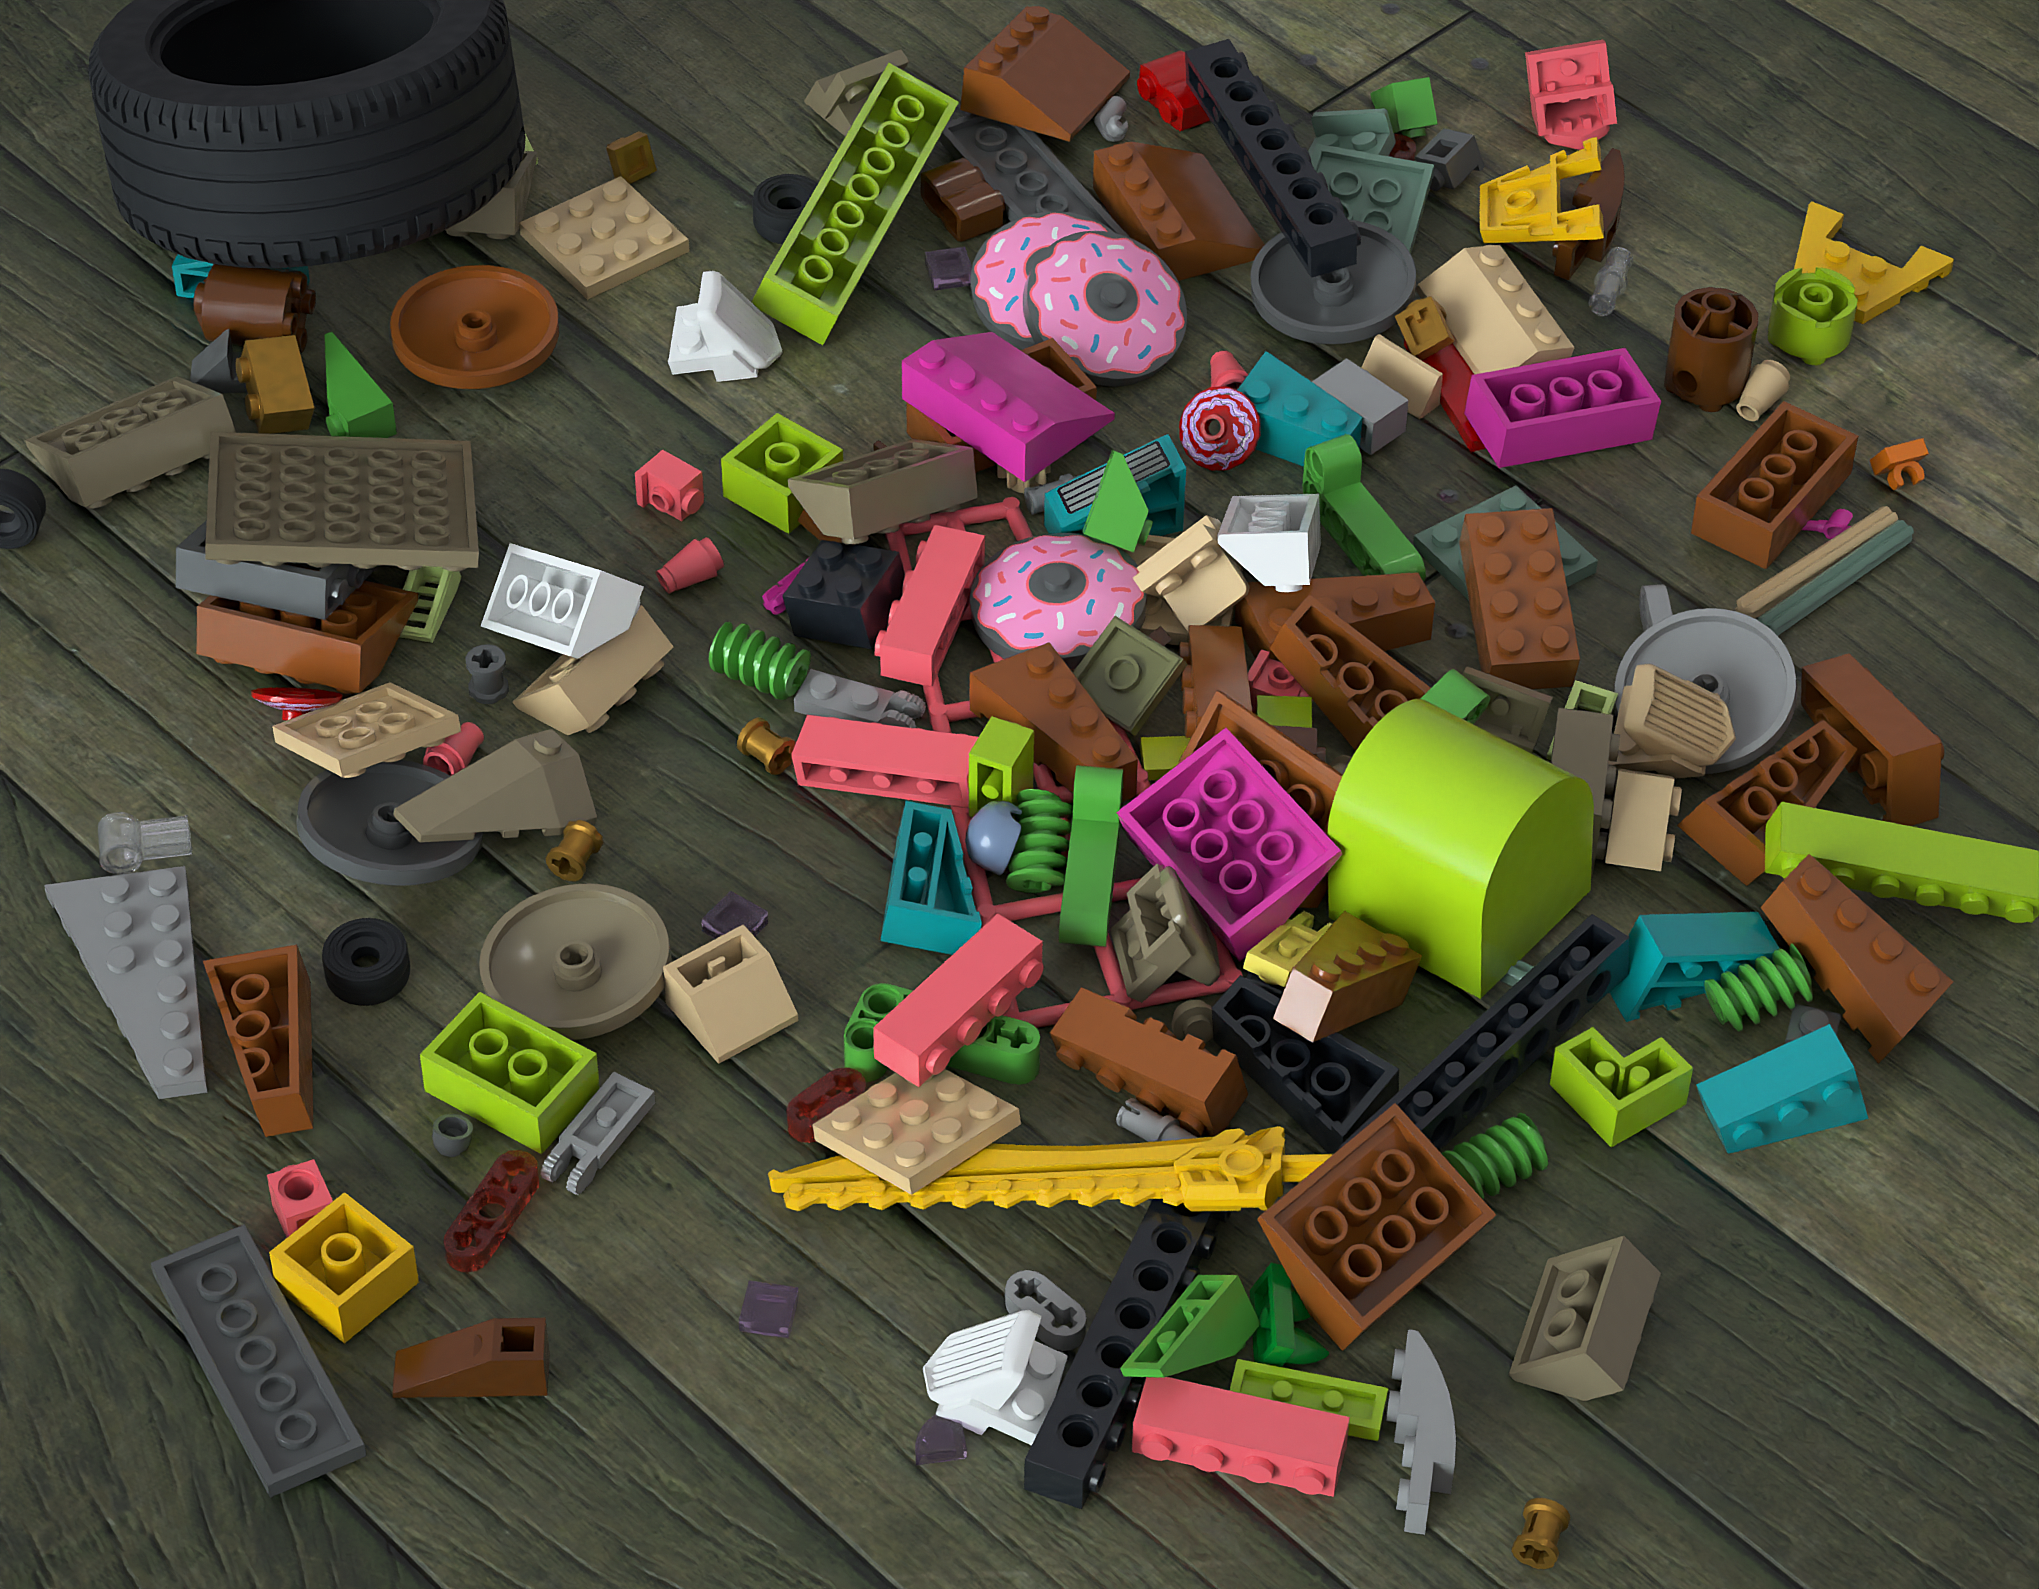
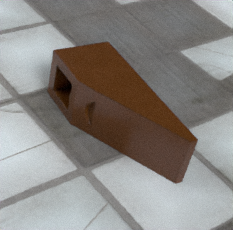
M546 1317L493 1318L396 1351L393 1398L547 1396L550 1351Z

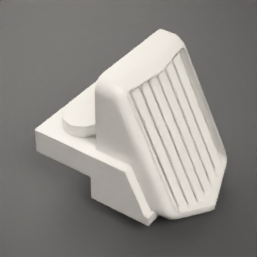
M703 272L698 303L677 307L668 359L672 375L713 370L717 382L758 377L759 369L768 368L783 353L771 320L719 272Z
M1021 1310L950 1334L923 1367L928 1396L932 1401L939 1403L936 1415L979 1435H982L990 1426L1032 1445L1056 1397L1068 1357L1035 1341L1041 1315L1030 1310Z

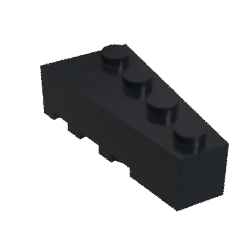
M1240 975L1212 1007L1213 1040L1222 1049L1235 1054L1239 1066L1328 1154L1333 1155L1339 1150V1146L1399 1092V1068L1337 1032L1314 1042L1309 1041L1273 1019L1280 998Z

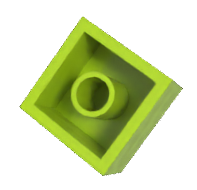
M776 413L721 458L723 497L789 534L800 525L797 520L804 508L789 489L788 479L844 461L843 449Z

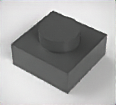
M1795 1004L1785 1044L1828 1024L1831 1025L1837 1036L1841 1014Z

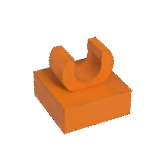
M1924 438L1886 447L1870 459L1874 475L1888 473L1887 481L1892 490H1897L1904 485L1901 471L1909 474L1913 485L1924 480V470L1918 462L1929 453Z

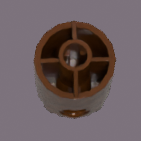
M213 264L208 277L203 282H199L196 287L193 305L205 339L209 342H213L227 329H230L232 345L244 347L245 340L295 335L299 351L303 353L307 344L306 317L307 314L312 315L315 310L316 291L308 289L307 276L298 270L246 268Z
M1715 287L1695 289L1680 298L1675 305L1665 369L1664 387L1667 391L1676 394L1683 400L1698 405L1700 409L1706 412H1718L1722 409L1723 404H1729L1741 397L1750 375L1758 328V312L1753 303L1740 293L1726 288Z

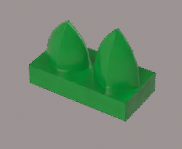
M1271 1262L1249 1290L1250 1302L1260 1322L1259 1327L1252 1334L1254 1362L1282 1367L1284 1363L1302 1365L1329 1356V1352L1321 1343L1305 1331L1294 1327L1293 1322L1305 1320L1311 1317V1315L1308 1313L1295 1287L1291 1286L1290 1278L1283 1265Z

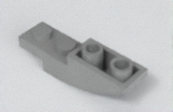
M1408 1330L1406 1350L1395 1349L1392 1379L1402 1380L1401 1391L1390 1390L1386 1421L1396 1422L1394 1443L1404 1444L1402 1467L1412 1468L1410 1480L1400 1478L1396 1510L1406 1511L1404 1532L1425 1535L1430 1491L1451 1494L1456 1451L1455 1421L1450 1394L1442 1371L1431 1349L1419 1331Z

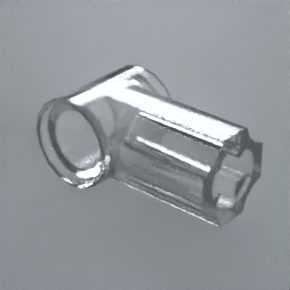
M116 812L106 815L98 823L100 865L109 873L127 874L138 869L142 861L193 854L188 815L138 821L131 814Z

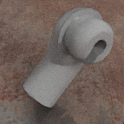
M1112 96L1094 118V123L1101 135L1110 142L1122 140L1128 131L1127 121L1123 125L1119 121L1127 109L1126 102L1119 96Z

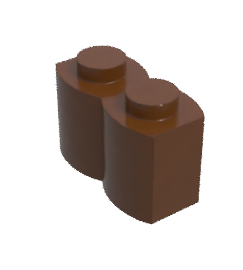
M960 158L921 173L920 195L935 216L941 218L945 228L957 241L962 242L1003 226V213L1006 210L1005 200L999 190H994L985 182L984 175L978 166H973L967 159Z

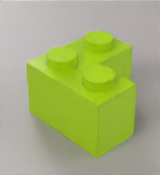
M1591 1027L1555 1048L1550 1086L1612 1148L1687 1104L1693 1067L1662 1037L1624 1058L1594 1027Z

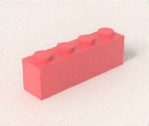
M934 524L928 540H921L917 549L914 571L908 570L906 572L902 586V597L900 600L893 601L889 612V626L886 631L880 630L876 639L875 656L880 657L881 676L928 687L933 686L970 602L973 581L978 571L985 564V535Z
M807 715L791 756L797 782L800 786L969 808V752L979 737L967 734L930 731L922 728L883 725L876 722L868 723L836 717Z
M996 914L874 1026V1059L918 1087L933 1074L941 1073L948 1065L950 1058L964 1045L972 1044L979 1036L981 1029L995 1016L1003 1015L1011 1005L1012 1000L1025 988H1031L1037 983L1044 969L1042 963L1043 941L1000 914Z
M1146 1377L1133 1421L1132 1452L1143 1454L1153 1460H1170L1193 1465L1206 1472L1219 1471L1242 1476L1256 1483L1269 1482L1296 1488L1305 1494H1323L1334 1497L1347 1447L1350 1417L1170 1377Z

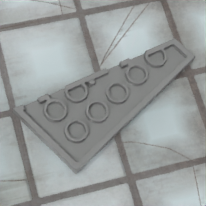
M180 866L44 885L47 899L61 918L62 926L68 937L71 936L83 964L107 1007H110L119 1029L124 1038L128 1039L135 1052L136 1059L158 1099L207 1093L186 867Z

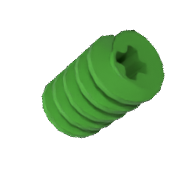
M725 622L717 632L710 648L708 659L711 669L717 673H725L730 679L741 680L746 686H756L760 692L771 693L776 699L784 700L795 695L807 676L811 663L810 651L802 649L796 655V647L792 643H786L780 649L781 641L776 636L770 637L765 643L766 635L764 631L756 630L750 636L751 629L748 624L741 623L733 632V624Z
M1022 790L1016 797L1019 804L1017 807L1022 810L1021 815L1014 813L1016 821L1021 825V832L1008 863V869L1011 874L1008 875L1006 883L1007 886L1015 891L1042 893L1051 889V887L1061 886L1065 882V875L1055 870L1063 869L1067 866V858L1058 853L1067 851L1070 842L1059 835H1066L1071 832V823L1062 818H1068L1073 815V806L1062 802L1056 794L1046 790Z
M1792 943L1790 945V955L1783 949H1776L1772 954V962L1765 956L1758 957L1755 961V970L1749 964L1740 965L1738 967V978L1731 971H1725L1720 976V985L1710 978L1704 982L1708 1001L1718 1021L1723 1026L1724 1023L1729 1022L1738 1032L1743 1031L1742 1016L1745 1014L1756 1025L1760 1023L1759 1008L1764 1007L1771 1016H1777V1001L1780 999L1789 1009H1794V993L1799 992L1807 1002L1813 1000L1810 974L1800 952Z
M1519 1113L1517 1118L1511 1117L1504 1120L1501 1126L1495 1125L1488 1128L1485 1134L1480 1133L1471 1137L1468 1143L1462 1142L1455 1145L1452 1151L1447 1150L1441 1153L1482 1199H1484L1483 1190L1490 1196L1499 1194V1182L1507 1188L1514 1186L1516 1183L1515 1173L1524 1180L1531 1177L1532 1166L1538 1171H1543L1548 1167V1157L1540 1132L1532 1119L1523 1113Z

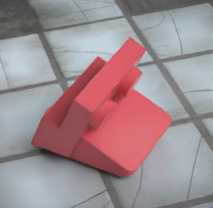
M1603 39L1525 52L1531 110L1538 136H1544L1550 144L1582 150L1584 149L1583 141L1597 137L1599 140L1607 135L1611 124H1617L1614 88L1610 82L1607 46Z

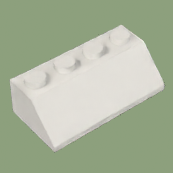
M1319 494L1232 496L1218 532V544L1264 586H1276V591L1279 592L1302 590V585H1310L1321 546Z
M510 543L481 627L578 659L629 629L632 619L639 610L640 596L644 586L598 569Z

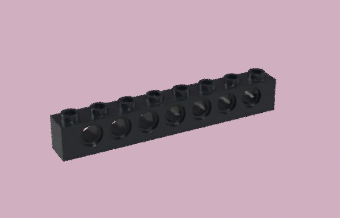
M1230 39L1185 51L1186 83L1310 277L1313 278L1357 264V246L1361 244L1357 225L1355 222L1348 221L1344 215L1340 199L1333 197L1329 192L1323 173L1316 172L1312 166L1307 149L1305 147L1300 148L1292 126L1289 123L1285 124L1281 119L1275 100H1269L1264 93L1262 81L1259 76H1253L1249 70L1244 53H1238Z
M1591 914L1343 1142L1339 1149L1396 1103L1440 1151L1629 974V936Z
M1163 1199L1152 1200L1025 1458V1490L1079 1509L1083 1508L1091 1491L1095 1493L1100 1491L1108 1467L1105 1460L1110 1451L1115 1453L1119 1451L1127 1427L1124 1420L1129 1411L1136 1413L1144 1387L1143 1380L1145 1377H1124L1120 1368L1197 1275H1200V1269L1197 1267L1201 1259L1209 1260L1214 1251L1218 1232L1215 1231L1219 1221L1226 1223L1232 1211H1190L1185 1207L1184 1203L1174 1206L1164 1203ZM1073 1445H1081L1084 1447H1073Z

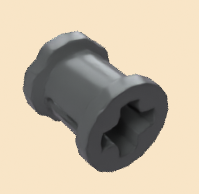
M490 644L472 648L465 657L466 668L472 674L468 684L469 695L478 703H497L505 698L509 692L508 680L503 676V670L506 666L505 653L501 648Z

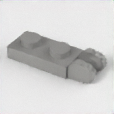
M810 669L794 698V712L801 714L836 717L868 723L876 722L883 725L915 728V721L912 719H919L926 710L923 699L909 692L900 690L894 693L893 691Z
M613 1072L559 1136V1143L544 1160L540 1174L542 1178L552 1183L556 1181L560 1174H563L567 1169L571 1157L574 1156L580 1159V1161L570 1172L566 1188L574 1194H581L593 1181L597 1168L601 1169L653 1107L655 1104L654 1091Z

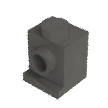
M1445 128L1415 156L1416 162L1434 165V176L1430 189L1433 191H1438L1441 187L1455 189L1473 170L1481 171L1485 167L1474 135Z

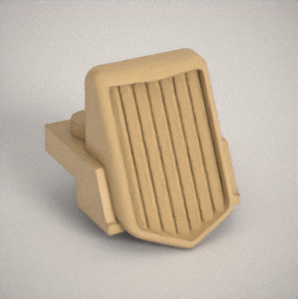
M1207 515L1137 567L1139 573L1133 577L1143 593L1165 598L1187 631L1188 625L1210 624L1242 600L1249 592V585L1236 560L1218 544V532L1222 523L1218 519Z
M1653 664L1637 665L1632 685L1624 686L1614 734H1620L1617 762L1608 761V765L1615 766L1616 774L1617 769L1640 772L1656 771L1658 774L1673 776V778L1704 776L1706 766L1714 765L1736 740L1727 704L1720 699L1718 693L1714 694Z

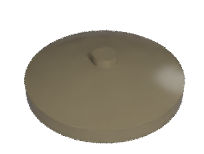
M587 883L551 888L537 893L511 908L497 921L487 935L481 950L479 967L485 995L570 1040H577L611 1032L631 1022L648 1009L665 987L663 966L672 962L667 929L659 914L650 904L624 889L603 884Z

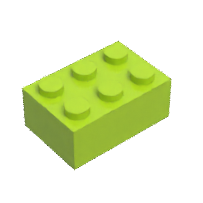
M481 992L461 1010L420 1054L425 1092L540 1154L573 1121L600 1088L597 1053Z

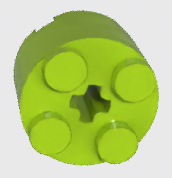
M1816 267L1815 273H1802V268H1798L1782 275L1775 285L1768 324L1769 343L1790 355L1802 358L1806 364L1815 366L1823 364L1826 358L1841 353L1850 343L1857 309L1858 297L1856 298L1854 294L1855 287L1852 282L1836 271Z

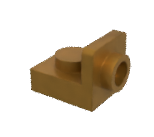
M1432 296L1411 302L1403 312L1395 316L1411 354L1420 360L1426 359L1455 342L1444 319L1447 317L1444 308Z

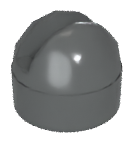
M446 1114L438 1117L434 1121L432 1133L433 1144L436 1150L441 1155L448 1157L459 1156L461 1152L466 1151L472 1140V1123L464 1116L458 1114Z

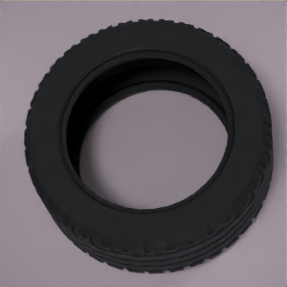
M133 0L110 21L98 36L90 51L88 76L92 98L99 122L98 126L113 196L121 216L139 235L165 250L186 258L211 264L246 268L315 266L372 256L413 244L452 227L484 207L513 177L515 171L519 168L525 150L524 123L507 12L503 0Z

